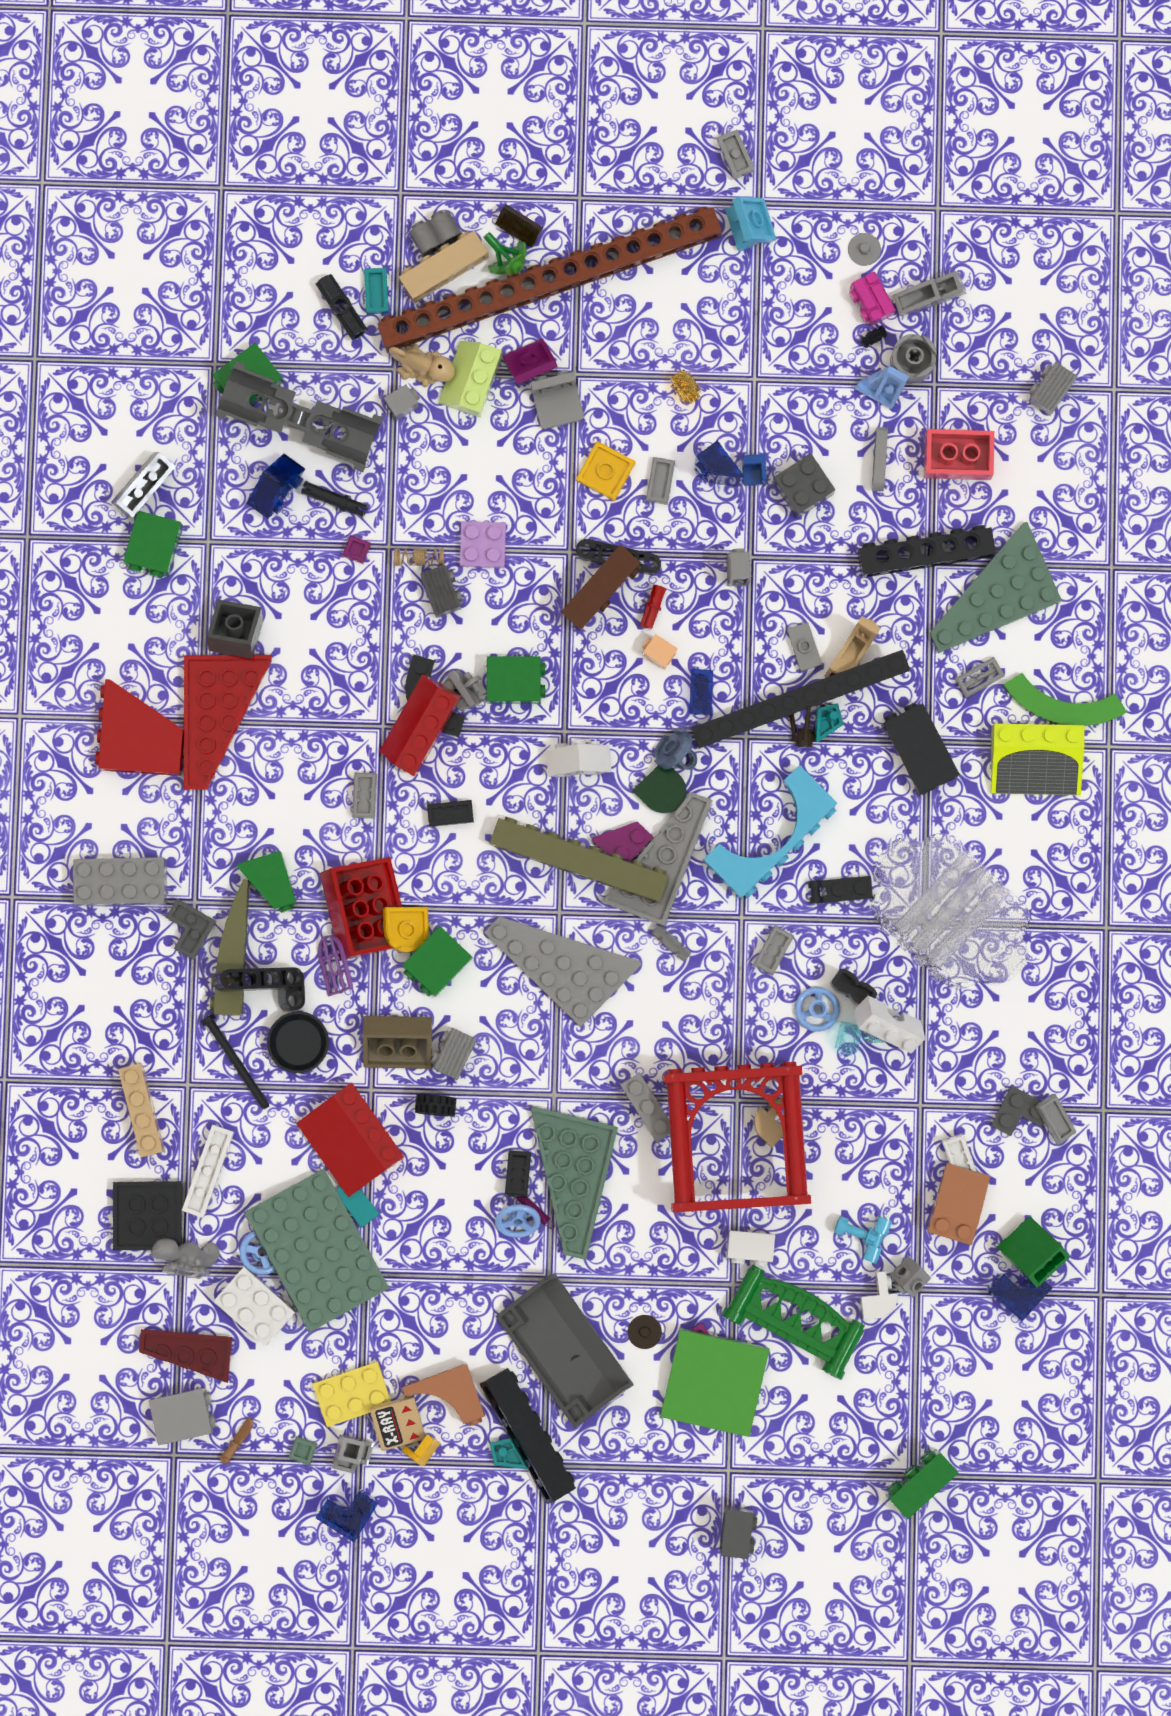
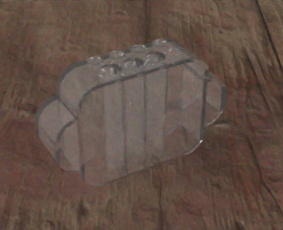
M944 833L930 835L922 843L912 838L902 837L892 841L877 856L873 864V876L880 887L875 891L871 899L872 914L881 924L880 930L887 936H894L897 939L896 945L904 952L907 950L914 955L912 959L921 968L923 966L930 970L929 976L937 983L942 982L947 987L956 990L969 988L979 981L987 985L996 986L1012 980L1024 968L1028 959V949L1021 936L1029 927L1030 914L1028 908L954 837Z

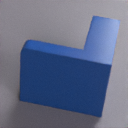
M765 454L743 455L742 471L744 486L766 485Z

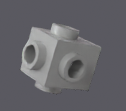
M909 1256L890 1274V1277L896 1282L893 1286L901 1294L907 1292L912 1298L931 1279L926 1271Z

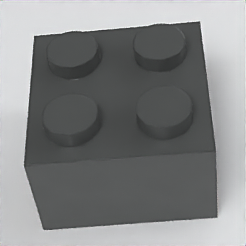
M811 453L776 475L772 481L796 519L832 497L836 491Z
M218 599L207 634L209 651L253 659L263 625L262 607Z
M724 1505L719 1547L721 1556L749 1559V1554L754 1553L755 1540L751 1538L752 1530L756 1531L757 1517L752 1509Z

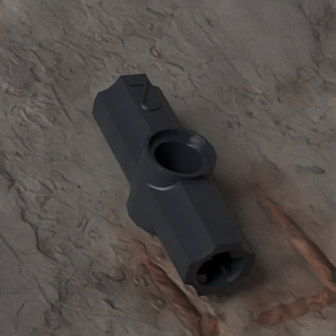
M332 274L322 277L315 285L330 306L334 316L339 320L351 340L361 337L368 329L352 306L350 299L344 294ZM339 303L348 305L344 311L336 310V306Z

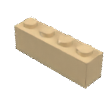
M468 231L464 232L457 238L458 241L451 245L450 243L443 245L435 255H427L419 261V265L414 268L412 266L407 267L401 272V276H399L400 284L413 304L489 258L487 249L475 231L471 233Z
M139 1063L118 1069L140 1157L144 1158L166 1152L144 1065Z

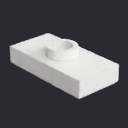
M963 1133L942 1140L950 1164L976 1171Z

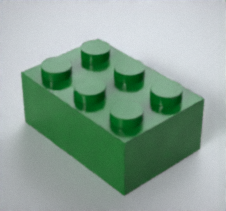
M929 1449L921 1456V1463L917 1466H910L903 1473L905 1477L900 1482L896 1480L886 1489L888 1491L886 1497L907 1520L959 1473L937 1449L934 1451Z

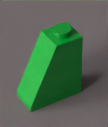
M281 851L237 864L239 870L276 911L280 910L281 913L288 912L294 909V905H297Z

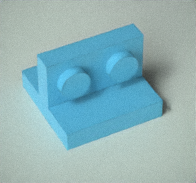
M737 197L732 200L734 205L725 209L738 251H744L758 243H771L777 240L764 198Z

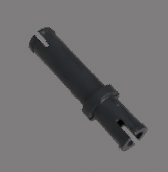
M305 481L303 484L304 487L311 489V491L302 488V495L338 507L342 512L346 510L364 518L366 512L358 508L367 510L368 504L353 500L347 494L343 496L308 481Z

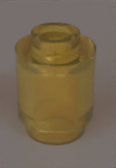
M681 370L670 379L673 383L671 386L683 403L689 402V404H692L701 397L699 395L702 391L692 375L685 370Z

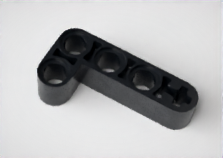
M296 967L228 969L216 973L213 977L214 987L223 992L278 990V1003L285 1012L299 1010L305 1004L304 975ZM289 973L292 974L294 978L292 984L289 983L287 979ZM246 974L251 978L250 985L246 984L244 980ZM267 974H270L272 977L271 985L266 981ZM224 977L225 979L235 978L234 982L231 983L224 982L223 980ZM290 995L295 999L294 1006H291L289 1003Z

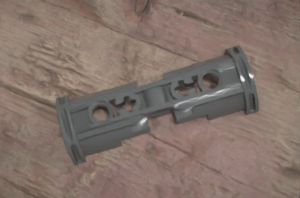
M235 361L215 416L222 419L230 416L253 426L260 425L278 433L282 432L284 424L305 432L302 442L326 451V454L353 463L354 469L364 472L370 447L382 424L383 417L374 414L371 418L345 407L338 409L318 400L313 410L293 403L296 392L274 384L270 378L244 369L245 364ZM254 394L262 398V404L258 408L252 407L249 403L250 397ZM266 398L271 399L268 403L275 406L277 403H280V408L283 409V412L274 415V411L270 408H266V412L262 411L266 405ZM321 419L322 424L328 427L329 422L333 423L329 430V436L325 435L327 430L319 429L318 432L315 431L316 427L313 425V422H318ZM336 427H343L345 429L346 436L344 439L338 440L334 437L333 431Z

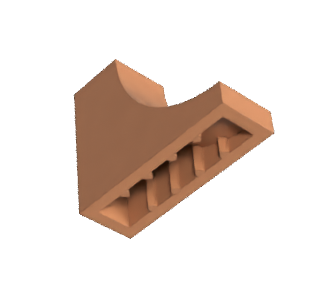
M467 1363L402 1387L404 1396L429 1394L446 1401L456 1410L463 1424L469 1423V1426L481 1423V1418L485 1417V1412Z

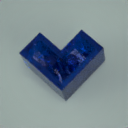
M285 453L282 454L262 472L246 504L267 519L274 513L278 515L285 506V503H283L284 498L286 499L291 494L293 488L297 489L304 480L302 475L305 468Z
M1000 1273L985 1290L1018 1321L1022 1322L1052 1290V1287L1044 1281L1036 1288L1027 1278L1018 1287L1004 1273Z
M360 1489L350 1507L347 1508L329 1496L316 1519L352 1542H355L380 1500Z

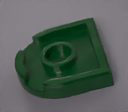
M657 766L632 792L649 809L665 814L676 811L684 802L686 784L673 767L663 769Z

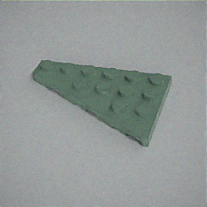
M532 1106L531 1112L563 1253L567 1256L586 1260L618 1127Z

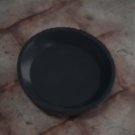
M295 1011L281 1016L274 1022L268 1033L267 1048L270 1057L281 1069L291 1073H305L319 1066L326 1057L329 1048V1036L324 1024L317 1017L307 1012Z

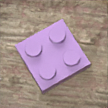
M461 521L460 567L505 568L506 523Z

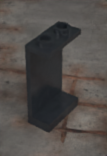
M915 702L905 707L904 713L897 716L895 712L885 717V722L881 727L888 733L916 787L914 791L920 797L957 778L960 773L924 704L921 703L917 706Z

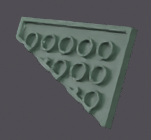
M1024 522L929 633L938 654L1062 601L1028 522Z

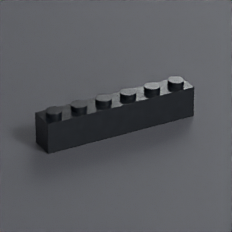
M506 1368L479 1385L547 1504L553 1503L576 1489L574 1485L575 1480L572 1474L566 1471L563 1466V1458L560 1453L554 1450L550 1435L542 1429L539 1415L532 1411L528 1404L529 1398L527 1394L520 1390L515 1373Z

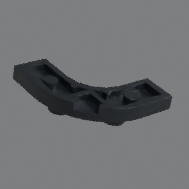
M413 654L405 684L407 701L422 674L431 678L435 660ZM453 712L442 733L459 738L465 715Z

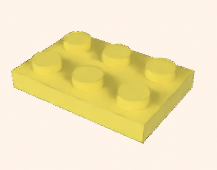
M378 1361L313 1383L327 1427L371 1413L370 1407L391 1401Z

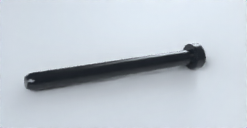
M214 1013L201 1021L203 1027L207 1025L260 1107L265 1110L269 1107V1102L214 1021L216 1019Z

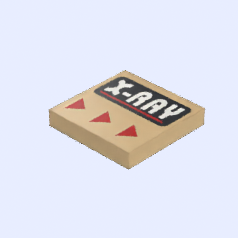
M414 1395L370 1407L382 1451L421 1441L426 1437Z

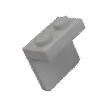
M569 370L557 372L556 376L547 378L544 375L534 378V381L531 382V390L542 429H550L583 420L584 414L574 372L569 373Z

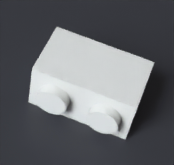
M729 1230L727 1258H731V1263L745 1264V1260H754V1265L767 1266L768 1262H773L775 1235Z

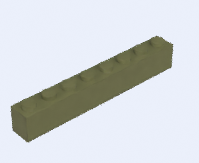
M505 816L504 820L498 818L489 843L491 846L659 904L662 903L670 880L665 870L656 867L653 870L644 868L645 864L636 860H632V863L623 861V856L611 853L610 856L603 854V850L590 845L589 849L582 847L580 841L571 838L568 841L559 839L560 835L551 831H547V834L538 832V827L526 824L525 827L518 825V821Z

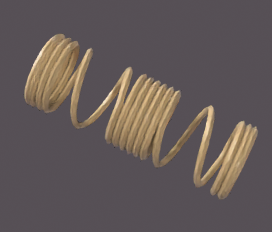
M406 548L403 553L402 563L400 561V549H394V566L403 565L405 551L408 564L410 565ZM416 548L414 549L410 566H412L413 560L415 566H425L426 557L429 566H431L434 553H436L438 565L442 566L444 565V549H439V559L437 550H433L430 564L427 550Z

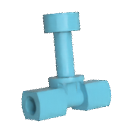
M840 1216L834 1233L843 1236L844 1232L864 1239V1245H867L863 1259L876 1264L882 1250L879 1247L884 1235L887 1236L892 1221L878 1216L875 1227H870L866 1231L848 1224L849 1219Z

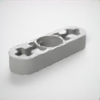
M876 427L872 491H884L888 427Z

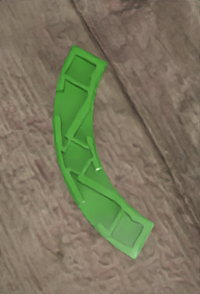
M1023 673L1003 684L1009 695L1019 705L1035 716L1059 725H1097L1109 722L1127 713V710L1116 694L1091 703H1069L1056 700L1044 694L1033 686Z

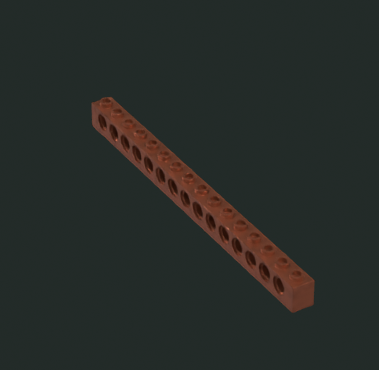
M701 207L695 210L694 214L676 216L674 221L668 223L661 221L654 224L653 228L648 230L644 228L632 232V235L625 238L623 235L617 236L610 243L592 245L590 250L584 252L582 250L574 251L569 254L570 257L561 259V257L554 258L548 262L549 264L541 267L540 265L531 266L527 269V272L507 275V278L498 281V279L488 281L486 286L477 288V286L470 287L463 294L457 296L456 294L447 295L443 298V301L437 303L435 301L427 302L422 305L423 308L414 310V308L407 309L402 312V315L397 317L392 315L384 317L380 320L381 322L377 323L386 352L389 353L390 347L401 349L718 239L722 236V229L714 208ZM698 223L702 229L693 231L690 229V225ZM676 230L681 236L674 239L669 236V232ZM650 238H657L660 243L652 246L648 243V240ZM630 245H636L639 248V251L636 253H630L627 250V247ZM609 252H615L618 258L616 260H609L606 255ZM593 259L597 262V265L589 268L585 265V262ZM571 266L576 269V272L573 275H567L564 270ZM546 274H552L555 276V280L546 282L543 277ZM526 281H531L534 283V287L527 290L522 287V284ZM509 288L513 290V294L510 297H505L501 294L502 290ZM487 295L493 300L489 304H483L480 299ZM462 303H469L472 306L466 312L460 310L459 307ZM442 310H447L451 313L446 319L440 318L438 314ZM426 317L429 319V323L426 326H420L417 323L418 320ZM399 325L408 326V331L405 333H399L396 329Z

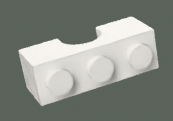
M867 996L854 1010L858 1029L911 1054L925 1040L921 1020L904 1012L897 1019H894L889 1014L885 1003L870 996Z

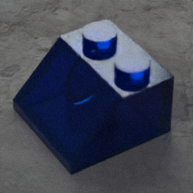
M718 440L696 455L694 471L701 480L704 478L708 483L735 487L742 485L743 473Z

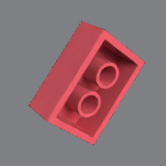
M927 429L924 442V478L992 479L994 475V431Z

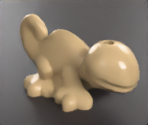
M417 344L411 347L406 346V350L396 347H390L389 349L390 355L402 365V367L397 368V372L403 380L417 378V381L422 382L423 387L426 388L429 384H434L436 381L447 382L454 377V365L448 358L439 356L438 351L434 353L428 351L424 354Z

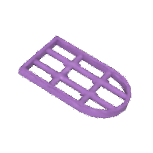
M334 935L324 936L318 945V958L329 997L341 994L354 987L342 942ZM328 938H330L333 949L331 954H329L326 943ZM335 942L339 948V951L336 950ZM339 954L341 955V959H342V963H343V967H344L343 970H341V967H340V962H339V958H338V957H339ZM333 956L335 957L337 972H333L331 957ZM325 959H327L328 967L330 971L329 975L327 974V969L324 961ZM343 973H345L348 984L347 988L345 987ZM337 975H339L342 989L339 991L335 980ZM329 978L332 979V983H333V987H334V991H335V992H333V993H332V990H331Z

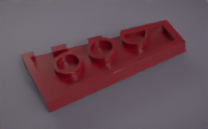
M141 1329L139 1352L228 1383L233 1337Z

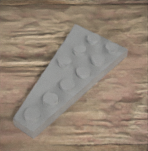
M691 792L670 820L661 828L656 837L636 859V861L645 864L644 868L653 870L656 867L665 870L666 875L669 876L670 880L661 904L615 888L610 891L601 903L665 927L713 800Z

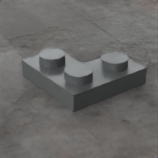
M178 898L166 916L167 919L185 929L174 949L195 960L217 921Z
M1011 1086L990 1126L1008 1136H1012L1021 1117L1042 1127L1044 1122L1035 1107L1041 1101Z

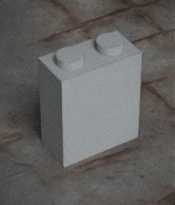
M205 1387L149 1400L158 1446L214 1433L213 1428L217 1427L215 1415L210 1414L209 1405H212L211 1395L209 1391H205Z

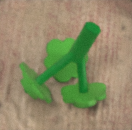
M490 232L483 236L496 253L497 262L488 266L491 273H507L510 276L513 273H519L523 269L527 254L525 242L518 241L517 246L512 249L501 245ZM506 252L512 253L513 257L511 258ZM501 254H502L508 261H504V262H503L502 259H501Z

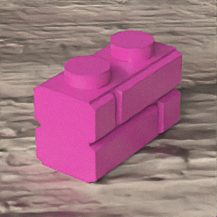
M872 272L851 283L850 297L854 303H859L862 309L859 313L865 323L869 322L870 326H873L895 314L896 309L876 272Z

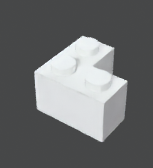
M584 740L571 741L569 746L568 743L555 744V748L546 750L548 777H568L579 774L598 775L612 772L610 745H600V741H590L585 744Z

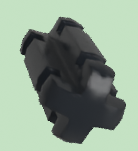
M880 325L879 329L875 328L868 332L865 337L861 336L860 341L865 348H868L869 344L873 345L882 340V337L885 338L887 331Z

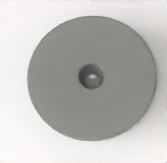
M868 233L857 234L850 240L848 245L849 257L853 262L861 266L873 264L878 260L881 253V245L878 239Z

